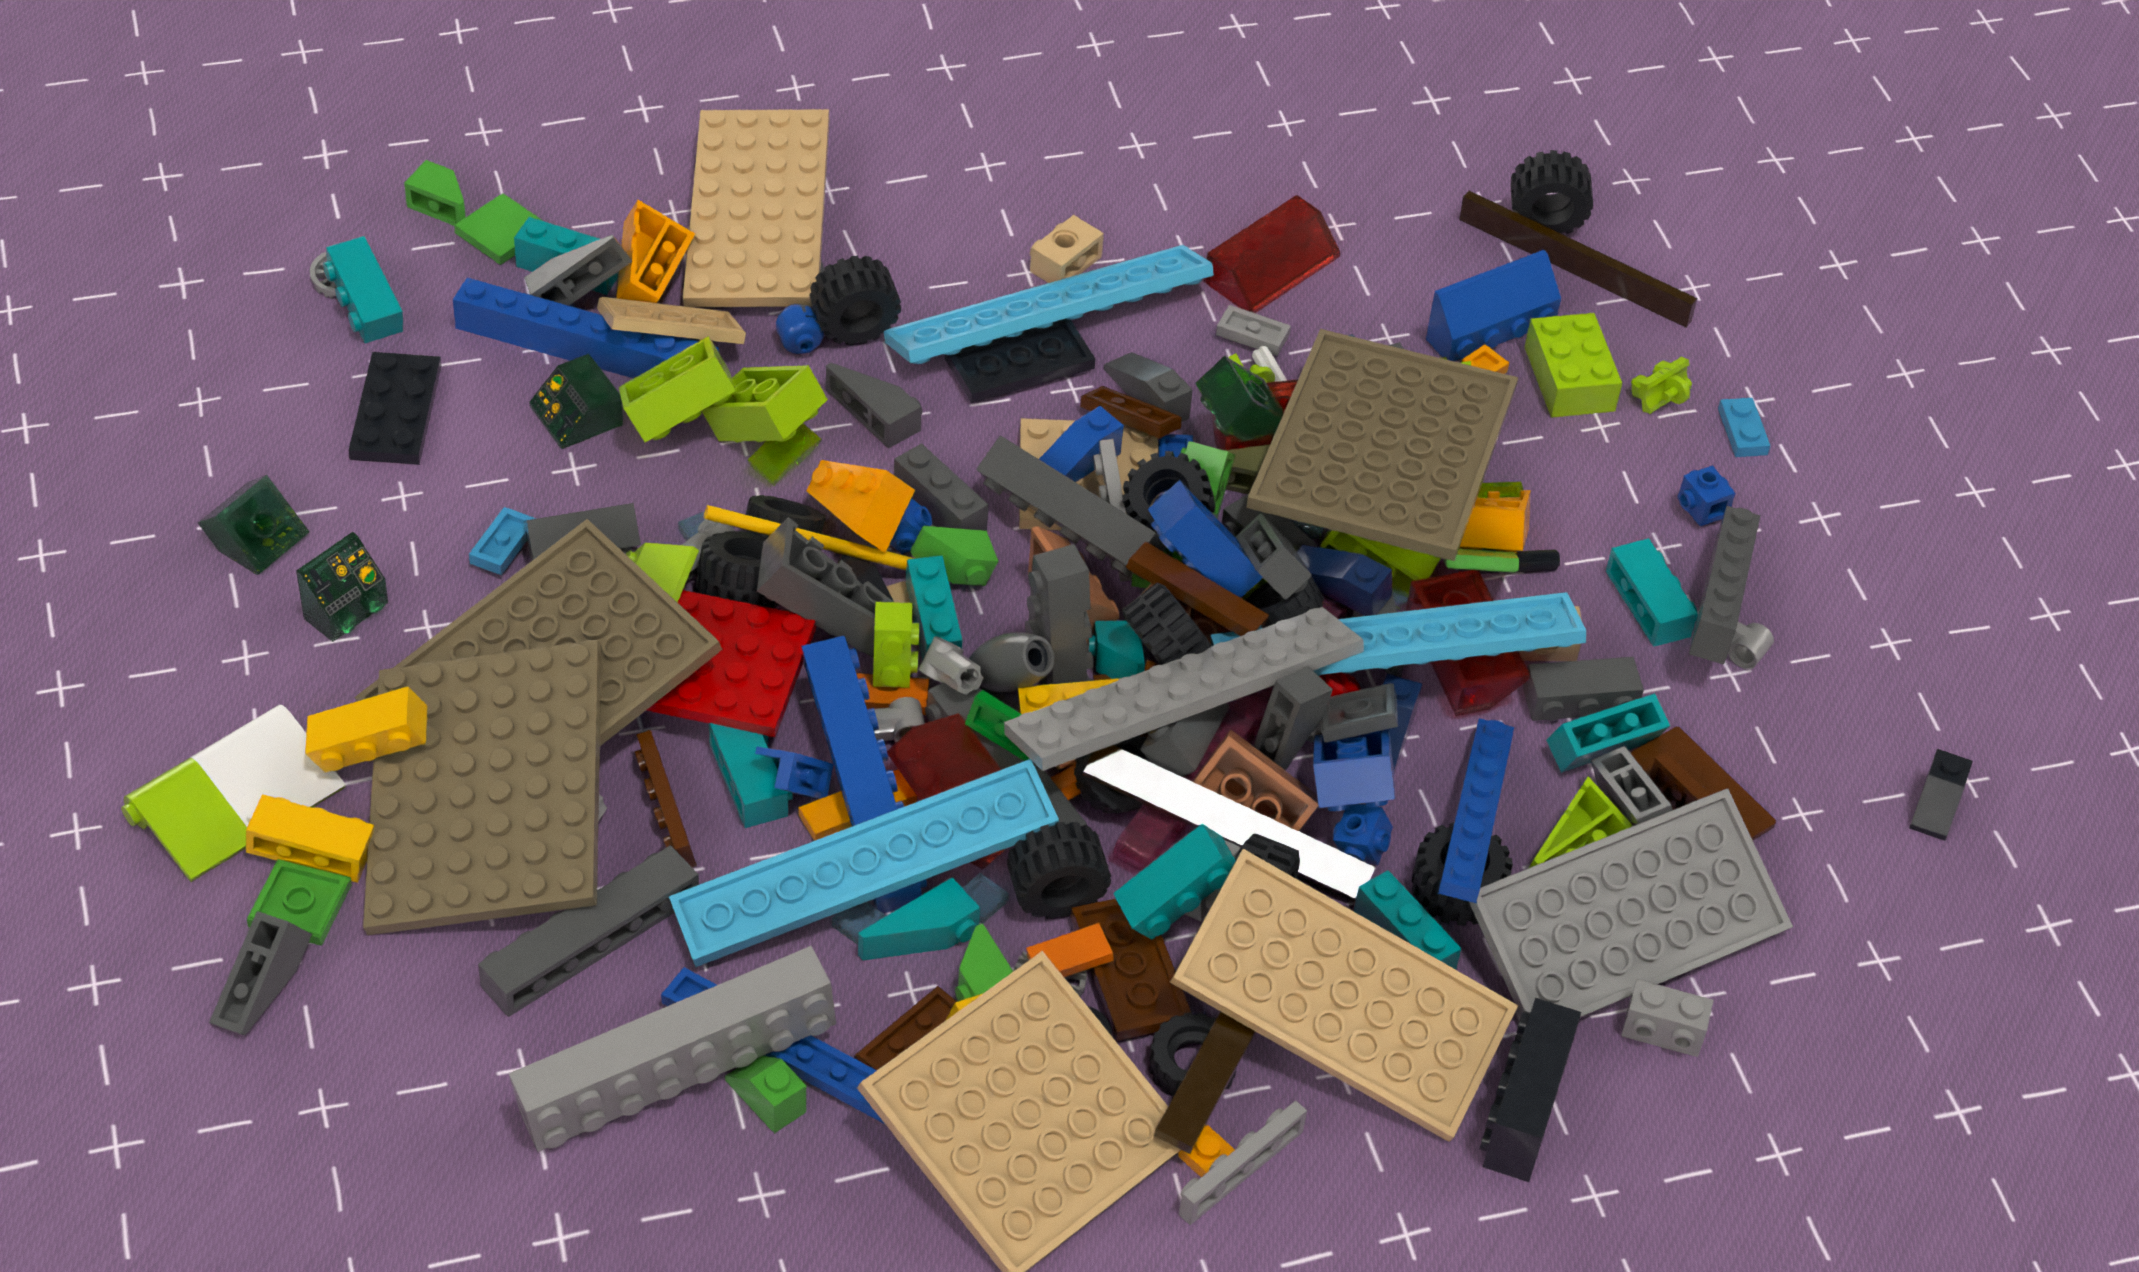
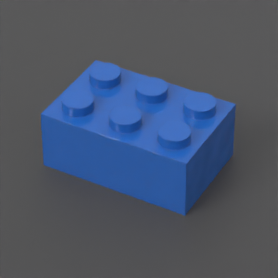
M1180 480L1148 508L1154 519L1151 526L1160 535L1158 538L1172 553L1176 551L1183 558L1182 562L1186 566L1240 598L1263 578L1256 571L1236 537Z
M1389 729L1326 743L1322 734L1315 735L1313 766L1319 808L1327 807L1329 811H1343L1349 809L1351 804L1365 803L1368 807H1379L1388 804V800L1395 799L1394 766Z

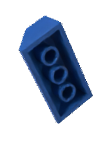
M1541 250L1436 290L1434 292L1426 340L1443 359L1457 361L1465 358L1485 344L1490 348H1494L1498 344L1524 336L1528 332L1530 318L1557 316L1561 296L1547 252Z

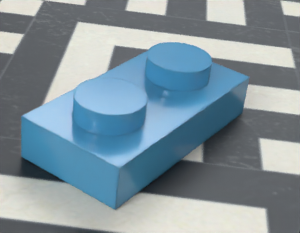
M1753 398L1720 400L1718 411L1735 457L1768 455L1771 445Z
M504 507L469 553L470 564L502 575L527 541L524 521L536 518Z

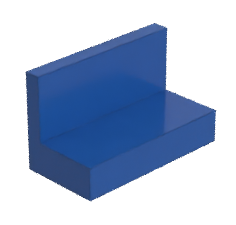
M756 747L755 754L780 761L774 788L813 799H821L828 796L833 763L794 752Z

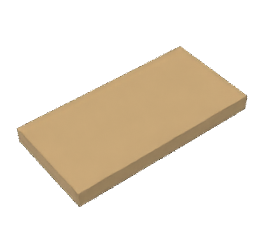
M601 297L598 301V311L611 329L701 340L709 336L711 341L744 344L746 332L727 311Z

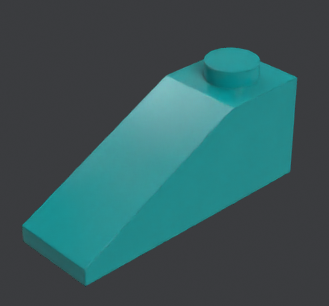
M952 877L858 933V956L864 961L949 949L959 942H966L971 939L975 927L980 922V906Z

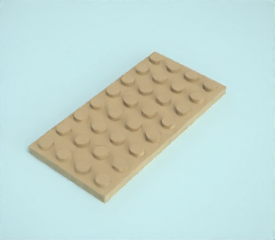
M829 109L700 111L689 230L695 233V236L687 248L683 291L685 307H788L794 304L812 306L809 295L812 293L810 287L813 282H816L815 277L820 272L830 122Z
M1245 849L1241 851L1170 981L1173 985L1448 1142L1454 1138L1518 1007L1517 1004Z

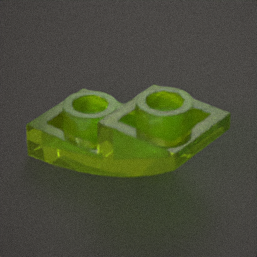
M804 423L796 429L797 432L791 439L785 442L766 441L748 459V464L773 486L795 464L799 465L822 441Z

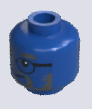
M790 305L779 314L776 320V331L781 343L792 354L809 353L816 349L824 338V331L820 328L814 309L807 305Z

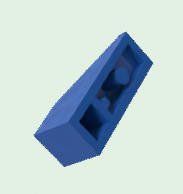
M1099 406L1074 421L1039 460L1074 482H1077L1095 470L1093 455L1099 454V441L1113 439L1116 457L1121 454L1124 425Z

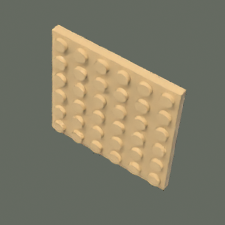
M1043 951L867 1077L857 1087L1002 1272H1027L1181 1150L1154 1136L1168 1105Z

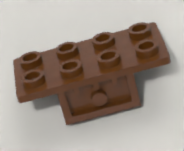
M1676 726L1630 752L1669 801L1672 810L1728 788L1752 840L1775 827L1776 820L1680 727Z

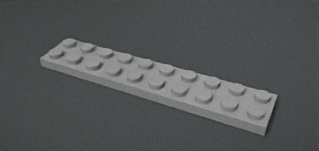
M1314 608L1304 614L1280 620L1276 624L1257 631L1247 632L1245 635L1235 639L1217 643L1202 653L1186 654L1179 660L1153 666L1144 672L1120 678L1111 684L1090 689L1083 694L1057 701L1042 709L1021 714L1017 718L1004 722L1005 735L1044 771L1275 685L1276 680L1303 668L1309 667L1313 671L1364 652V640L1325 608Z

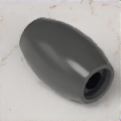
M1010 632L985 641L971 654L969 659L981 667L980 673L983 681L979 688L995 693H1012L1018 691V688L1033 686L1046 677L1054 665V651L1050 643L1041 636L1027 632Z

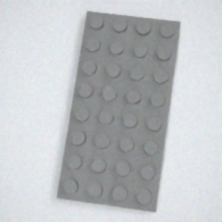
M1728 788L1481 887L1477 902H1469L1513 1001L1518 1005L1517 1010L1520 1016L1523 1010L1531 1012L1536 997L1580 1011V1017L1630 997L1636 979L1661 984L1793 927Z

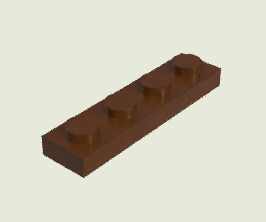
M648 730L636 734L641 749L634 751L641 772L649 771L650 778L644 779L650 800L658 799L660 806L653 808L660 830L668 828L670 834L663 837L665 846L667 848L671 845L692 868L696 867L697 863L652 732Z

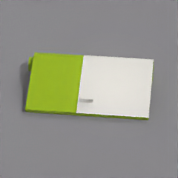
M279 704L125 795L123 798L125 805L121 807V810L131 826L138 825L142 829L149 827L189 881L192 882L246 849V829L262 794L275 798L282 797L293 803L313 808L344 789L346 784L336 771L325 773L305 754L306 732L289 710Z

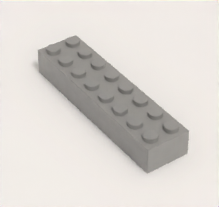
M809 946L508 1073L519 1112L537 1152L546 1148L559 1147L568 1139L584 1132L596 1131L611 1120L623 1115L630 1116L636 1114L646 1105L660 1099H671L688 1087L698 1083H708L723 1072L735 1067L748 1066L758 1057L772 1051L785 1050L793 1042L807 1036H816L824 1033L836 1024L831 982L812 946Z

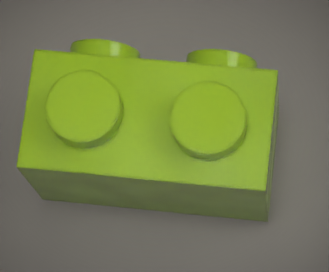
M875 602L873 687L910 688V673L918 672V651H911V645H919V623H912V603Z

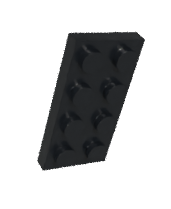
M1066 318L1053 322V325L1047 328L1034 327L1024 330L1021 335L1016 337L1003 336L993 339L990 344L985 346L972 345L962 348L961 352L957 354L945 355L946 362L971 403L1095 369L1096 361L1073 322Z
M372 352L348 450L350 460L420 465L442 367L440 356Z

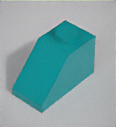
M1095 621L1094 635H1092V638L1087 639L1088 652H1091L1094 657L1096 672L1106 674L1111 679L1130 677L1144 672L1145 661L1142 642L1128 622Z

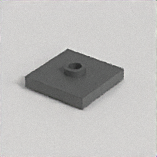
M1390 683L1331 696L1322 717L1321 732L1324 742L1398 727L1397 694L1394 684Z

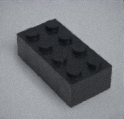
M1536 997L1531 1012L1523 1010L1516 1031L1517 1034L1512 1042L1506 1062L1507 1065L1502 1073L1496 1098L1491 1106L1485 1126L1486 1129L1481 1141L1480 1150L1487 1152L1483 1168L1526 1182L1530 1181L1581 1016L1580 1011Z

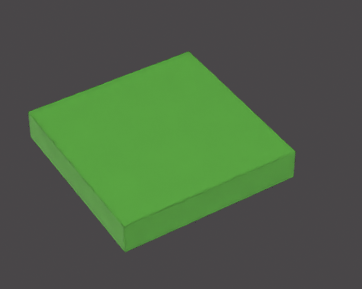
M502 193L456 223L454 228L455 234L501 265L515 256L514 237L528 217L541 219Z
M1459 549L1455 561L1443 558L1447 568L1516 572L1519 568V558L1515 552Z
M277 859L247 917L248 927L251 926L256 912L259 911L288 921L311 933L312 936L309 943L322 946L352 886L351 877Z

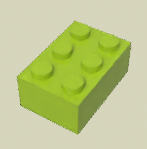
M1595 313L1530 318L1524 348L1551 418L1615 412L1622 381Z
M709 336L619 387L623 408L645 443L651 439L659 440L671 432L672 427L682 421L683 423H689L701 415L702 410L712 404L718 406L725 403L731 398L732 393L736 391L730 371Z
M809 365L743 367L732 377L736 391L732 393L731 398L718 406L712 404L702 410V413L718 441H735L736 443L742 441L785 442L796 434V429L803 422L814 418L818 414V409L828 399Z

